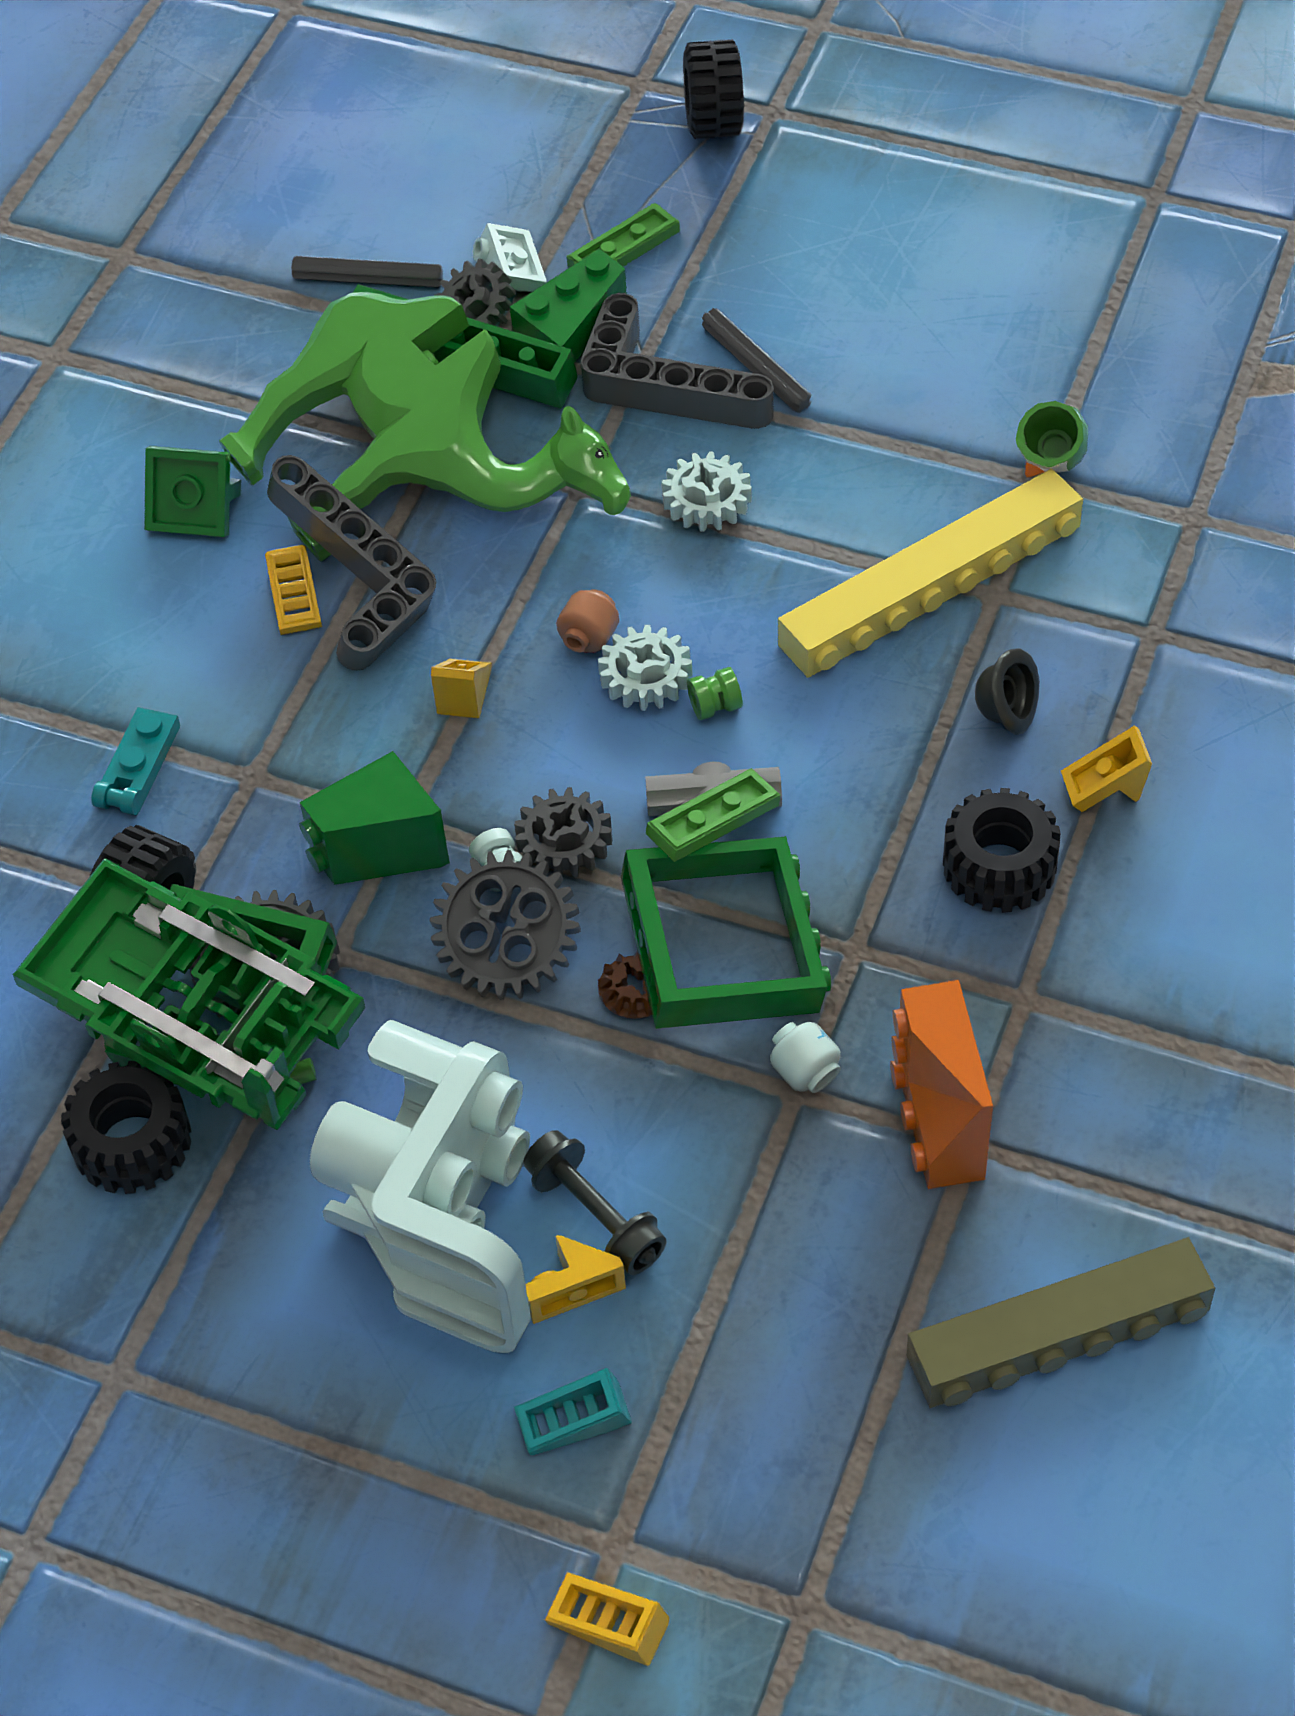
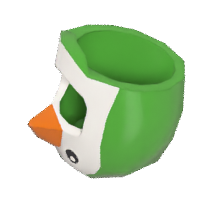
M1058 401L1037 403L1025 413L1018 425L1016 443L1026 460V477L1041 474L1049 469H1053L1056 473L1070 471L1082 461L1088 449L1089 430L1088 425L1077 408Z

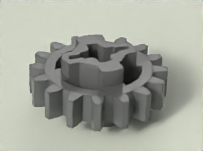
M478 259L475 267L469 261H465L463 271L458 272L454 268L451 269L453 278L450 281L441 280L440 282L444 288L443 293L434 294V296L452 297L463 306L466 317L495 326L498 322L503 324L508 322L504 313L505 311H510V306L513 304L508 299L513 297L516 291L509 285L512 282L511 278L494 262L487 264L483 259Z
M567 787L564 796H558L554 789H549V798L546 800L537 795L532 797L533 809L522 806L520 809L521 820L515 821L514 824L517 852H523V856L526 852L530 853L532 864L536 862L537 866L541 861L545 860L549 868L554 869V873L560 872L562 875L563 870H570V873L575 878L579 877V867L583 865L591 871L595 869L594 857L606 859L607 845H612L613 842L610 813H604L601 800L590 803L589 792L585 791L579 797H574L572 788ZM588 823L591 825L593 832L589 831ZM535 834L539 835V842L542 843L541 845L535 839Z

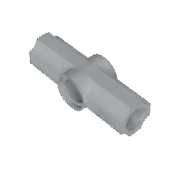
M706 762L697 766L693 773L646 776L648 816L663 815L748 769L731 770L729 766L721 762ZM779 767L753 769L781 795L779 806H782Z

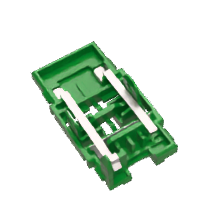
M105 858L12 974L17 986L80 1022L83 1019L86 1020L85 1027L88 1035L94 1039H98L100 1035H103L107 1046L200 1098H203L206 1093L209 1094L212 1105L221 1108L227 1102L232 1107L255 1120L259 1117L262 1118L264 1124L277 1131L293 1109L296 1110L306 1097V1091L302 1084L290 1078L299 1060L317 1039L339 1050L349 1037V1030L365 1009L364 998L352 992L349 986L327 974H319L317 961L313 957L251 925L227 908L212 904L190 891L180 899L171 890L154 881L148 882ZM207 944H210L191 971L196 982L193 989L181 981L170 979L176 970L185 974ZM270 952L278 956L276 960L272 959ZM163 987L173 992H180L187 997L181 1009L168 1005L163 1012L158 1010L165 1001L164 996L159 994ZM216 996L243 1011L238 1016L224 1004L217 1003L212 999ZM208 1009L213 1013L220 1014L233 1025L228 1031L223 1030L219 1035L215 1028L199 1020V1018ZM136 1038L140 1043L139 1047L133 1044Z

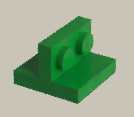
M160 446L145 448L144 530L217 537L229 535L230 501L241 496V479L230 478L231 452Z

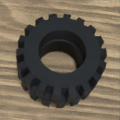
M733 39L687 43L683 53V83L687 124L694 139L739 136L744 122V91L741 60L736 43Z
M1000 788V793H992L991 789L981 790L980 797H975L971 794L964 798L963 806L957 804L954 807L951 818L947 819L945 826L943 866L946 882H952L951 890L957 896L965 894L964 902L974 906L976 903H980L983 905L982 910L992 912L993 907L1001 908L1002 913L1012 912V907L1017 905L1023 910L1031 906V899L1039 902L1045 896L1046 889H1051L1057 872L1061 833L1060 827L1055 825L1056 817L1053 812H1044L1045 804L1039 799L1031 801L1029 800V794L1023 791H1019L1018 795L1010 793V788ZM1000 844L1013 847L1019 853L999 856L991 854L982 848Z
M135 825L134 827H126L121 833H117L112 838L110 843L101 852L91 871L92 874L105 858L148 882L154 881L169 890L172 884L193 889L196 863H194V853L186 845L140 825Z
M128 1061L127 1066L120 1067L119 1062L109 1063V1069L100 1072L98 1068L89 1073L91 1079L87 1082L80 1079L74 1086L76 1095L67 1096L64 1102L67 1112L61 1113V1123L64 1128L63 1134L78 1170L82 1175L86 1174L89 1183L95 1187L102 1183L105 1191L116 1193L119 1187L124 1189L125 1194L136 1193V1187L145 1186L147 1191L156 1187L154 1181L162 1178L164 1181H167L172 1177L173 1172L171 1168L173 1166L181 1167L186 1158L183 1151L190 1150L191 1146L189 1133L192 1131L190 1121L178 1087L174 1086L173 1082L146 1067L142 1069L136 1061ZM131 1117L149 1119L139 1131L129 1136L118 1138L105 1136L109 1129L121 1120Z

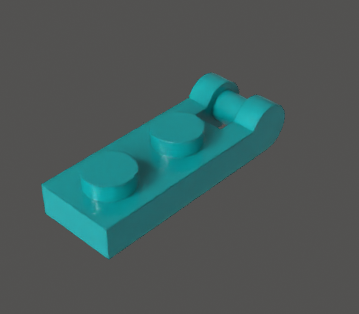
M137 707L102 780L98 781L93 788L91 802L94 807L108 809L110 806L119 807L122 813L137 815L140 812L179 731L180 722L178 715Z

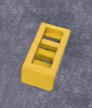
M297 545L267 551L265 558L280 635L322 627L306 546ZM307 594V595H305V596L294 597V598H289V599H284V600H282L283 598H288V597H293V596H299V595ZM310 607V611L285 615V612Z
M567 1572L545 1621L553 1627L624 1658L649 1666L669 1624V1617L658 1602ZM582 1593L587 1595L584 1605L577 1619L570 1617ZM603 1602L606 1605L597 1624L593 1625L591 1622L600 1603ZM622 1610L626 1614L618 1631L614 1632L612 1629Z

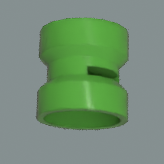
M728 666L716 670L714 676L705 678L699 675L687 679L690 702L699 720L711 718L716 711L722 709L730 712L742 708L743 700L740 686L731 667Z

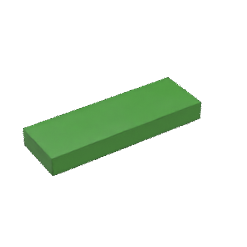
M654 202L567 255V266L570 268L598 249L602 250L620 265L625 266L679 233L680 222Z
M750 768L648 822L645 834L676 862L778 807L781 795L756 771Z

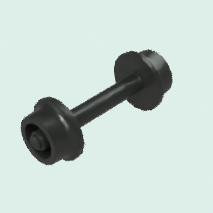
M558 1130L550 1131L541 1136L529 1148L523 1160L524 1167L532 1175V1186L539 1192H548L563 1184L613 1234L604 1252L620 1257L624 1270L631 1275L639 1274L649 1268L660 1257L667 1243L665 1236L657 1228V1218L650 1212H643L627 1221L576 1170L585 1154V1146L578 1139H568Z

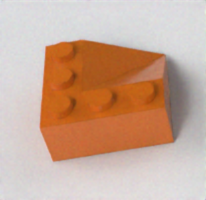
M955 980L901 989L900 1009L893 1010V1023L896 1035L891 1037L895 1061H890V1071L895 1090L903 1089L905 1101L900 1102L905 1131L913 1130L916 1143H911V1156L915 1172H924L928 1189L985 1180L993 1103L960 982Z

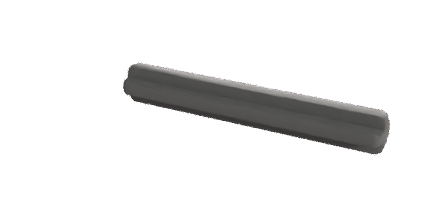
M295 256L291 264L293 278L301 280L434 288L440 287V282L443 280V269L439 264Z
M712 308L709 312L703 314V328L752 373L768 377L773 383V392L792 410L801 412L804 408L810 406L811 393L719 309Z

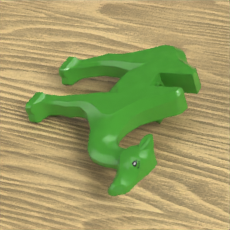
M356 292L349 293L331 302L317 321L307 344L292 366L267 384L258 404L239 431L230 432L219 440L223 451L231 452V464L250 485H254L264 477L263 465L266 454L291 422L313 408L345 394L349 396L362 425L374 440L364 454L344 470L332 485L359 509L369 505L379 493L391 485L405 483L422 484L434 490L447 491L477 506L500 512L515 511L533 506L565 486L583 492L603 503L604 510L609 515L621 513L631 497L630 487L614 461L607 443L600 433L582 421L580 415L571 406L563 408L561 427L533 458L520 464H506L492 454L484 441L481 421L491 390L500 372V358L492 337L487 330H483L440 363L437 361L432 353L469 327L463 306L452 297L443 295L400 300L377 293ZM318 506L312 507V508L315 509L316 511H319V512H327V511H326L324 508H322V507H318ZM287 517L296 536L320 562L332 555Z

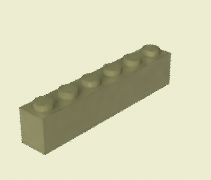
M1189 1237L908 1333L906 1356L929 1408L941 1404L955 1406L967 1401L973 1393L990 1387L994 1390L1004 1389L1015 1384L1021 1376L1036 1371L1050 1373L1064 1366L1068 1360L1086 1354L1088 1357L1099 1356L1109 1351L1114 1344L1130 1338L1137 1341L1152 1337L1162 1327L1179 1321L1181 1324H1190L1198 1321L1210 1311L1215 1286Z

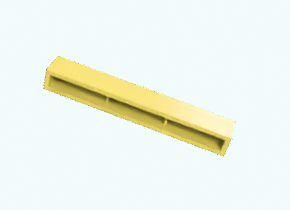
M1049 469L779 617L778 646L807 678L822 670H828L841 659L856 651L868 648L877 639L892 631L902 629L908 622L922 614L935 611L947 600L960 593L969 592L983 580L994 574L1003 573L1010 565L1028 555L1037 554L1046 545L1061 537L1071 535L1080 527L1083 498L1053 469Z

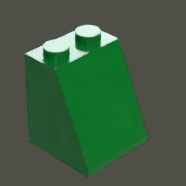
M394 751L300 802L304 821L299 823V827L310 845V848L305 850L307 858L317 873L324 871L334 885L440 868L450 863L441 809Z

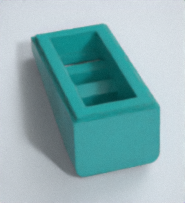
M608 1368L514 1407L528 1453L531 1456L605 1434L632 1423L620 1384ZM604 1394L608 1408L600 1411L596 1396ZM584 1400L589 1416L581 1419L576 1403ZM564 1407L569 1425L561 1427L556 1409ZM537 1414H545L550 1433L541 1435L535 1416Z

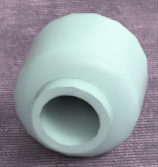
M790 1022L782 1027L772 1039L776 1046L770 1055L771 1065L795 1091L804 1092L810 1090L812 1093L819 1092L841 1070V1067L838 1065L841 1058L839 1047L816 1023L806 1022L796 1026L794 1022Z

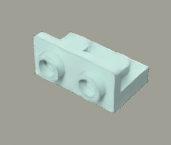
M487 223L481 237L477 238L474 243V260L477 262L478 259H483L487 264L494 262L511 278L512 282L509 285L516 291L533 292L547 283L529 230Z

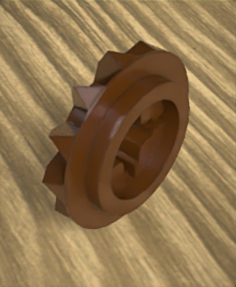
M638 950L633 956L627 957L619 953L616 961L611 964H604L603 973L600 979H598V990L603 1004L611 1012L621 1017L638 1019L651 1016L652 1011L645 980H643V995H641L639 989L636 990L633 985H628L627 981L629 974L635 976L637 980L644 979Z

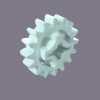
M709 452L706 459H700L697 453H692L691 462L687 463L683 459H678L677 470L668 468L666 471L667 480H662L663 507L665 510H670L673 521L683 517L685 528H689L693 523L699 524L700 531L703 532L706 530L707 524H713L717 530H722V521L727 520L731 524L737 523V513L745 515L747 513V503H750L752 500L750 474L743 473V464L741 462L730 465L729 455H725L720 460L715 459L714 452Z
M645 625L643 632L637 633L633 627H628L627 637L623 638L618 634H614L612 636L613 646L603 645V657L598 658L602 689L609 688V698L611 700L622 696L623 707L628 708L633 702H639L641 711H645L648 703L654 702L660 709L663 708L664 698L668 697L676 702L679 699L678 689L688 690L687 679L692 677L693 674L689 646H682L681 636L679 635L669 639L667 637V628L663 627L658 633H651L650 625Z

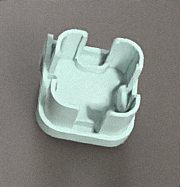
M389 1020L380 1027L368 1046V1054L373 1064L404 1076L405 1093L403 1102L395 1121L344 1101L337 1102L330 1107L319 1126L312 1145L310 1168L316 1180L349 1194L350 1197L345 1204L330 1200L323 1210L324 1219L328 1223L366 1238L394 1287L393 1296L395 1304L402 1314L481 1348L499 1353L512 1352L531 1319L523 1267L519 1256L507 1243L484 1229L485 1212L477 1209L492 1181L507 1187L514 1182L523 1167L525 1154L529 1150L530 1134L528 1131L514 1126L515 1116L522 1099V1082L510 1077L507 1057L503 1052L475 1041L469 1042L462 1048L397 1021Z

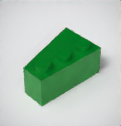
M596 250L511 305L512 331L572 349L575 363L584 353L605 299L616 293L627 294L625 268L602 250Z

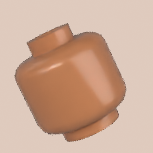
M596 589L580 590L570 597L559 614L556 625L564 644L570 650L596 653L602 650L603 645L607 644L616 630L620 619L615 603L608 594Z

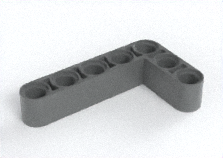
M616 293L605 299L581 358L583 392L589 400L746 428L759 429L771 423L774 414L773 383L768 377L756 373L635 354L633 352L640 335L639 311L636 298L626 293Z
M292 455L282 456L272 466L267 488L270 501L377 593L346 622L336 651L337 658L344 667L356 671L363 670L370 666L427 611L436 588L435 575L304 460ZM281 480H291L295 484L288 485L283 483ZM312 507H322L327 512H319L313 509ZM344 534H353L357 536L358 539H349L346 536H344ZM375 561H385L390 566L383 567L378 565ZM406 588H416L422 594H413ZM378 614H388L394 620H384ZM352 640L361 641V642H363L367 647H364V648L356 647V646L352 645L350 641H352Z

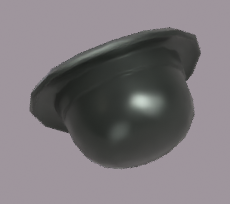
M1021 648L1007 650L998 658L995 665L987 667L981 673L976 682L975 700L981 714L990 721L1002 723L1014 735L1023 734L1028 729L1037 708L1040 680L1038 668L1032 656Z

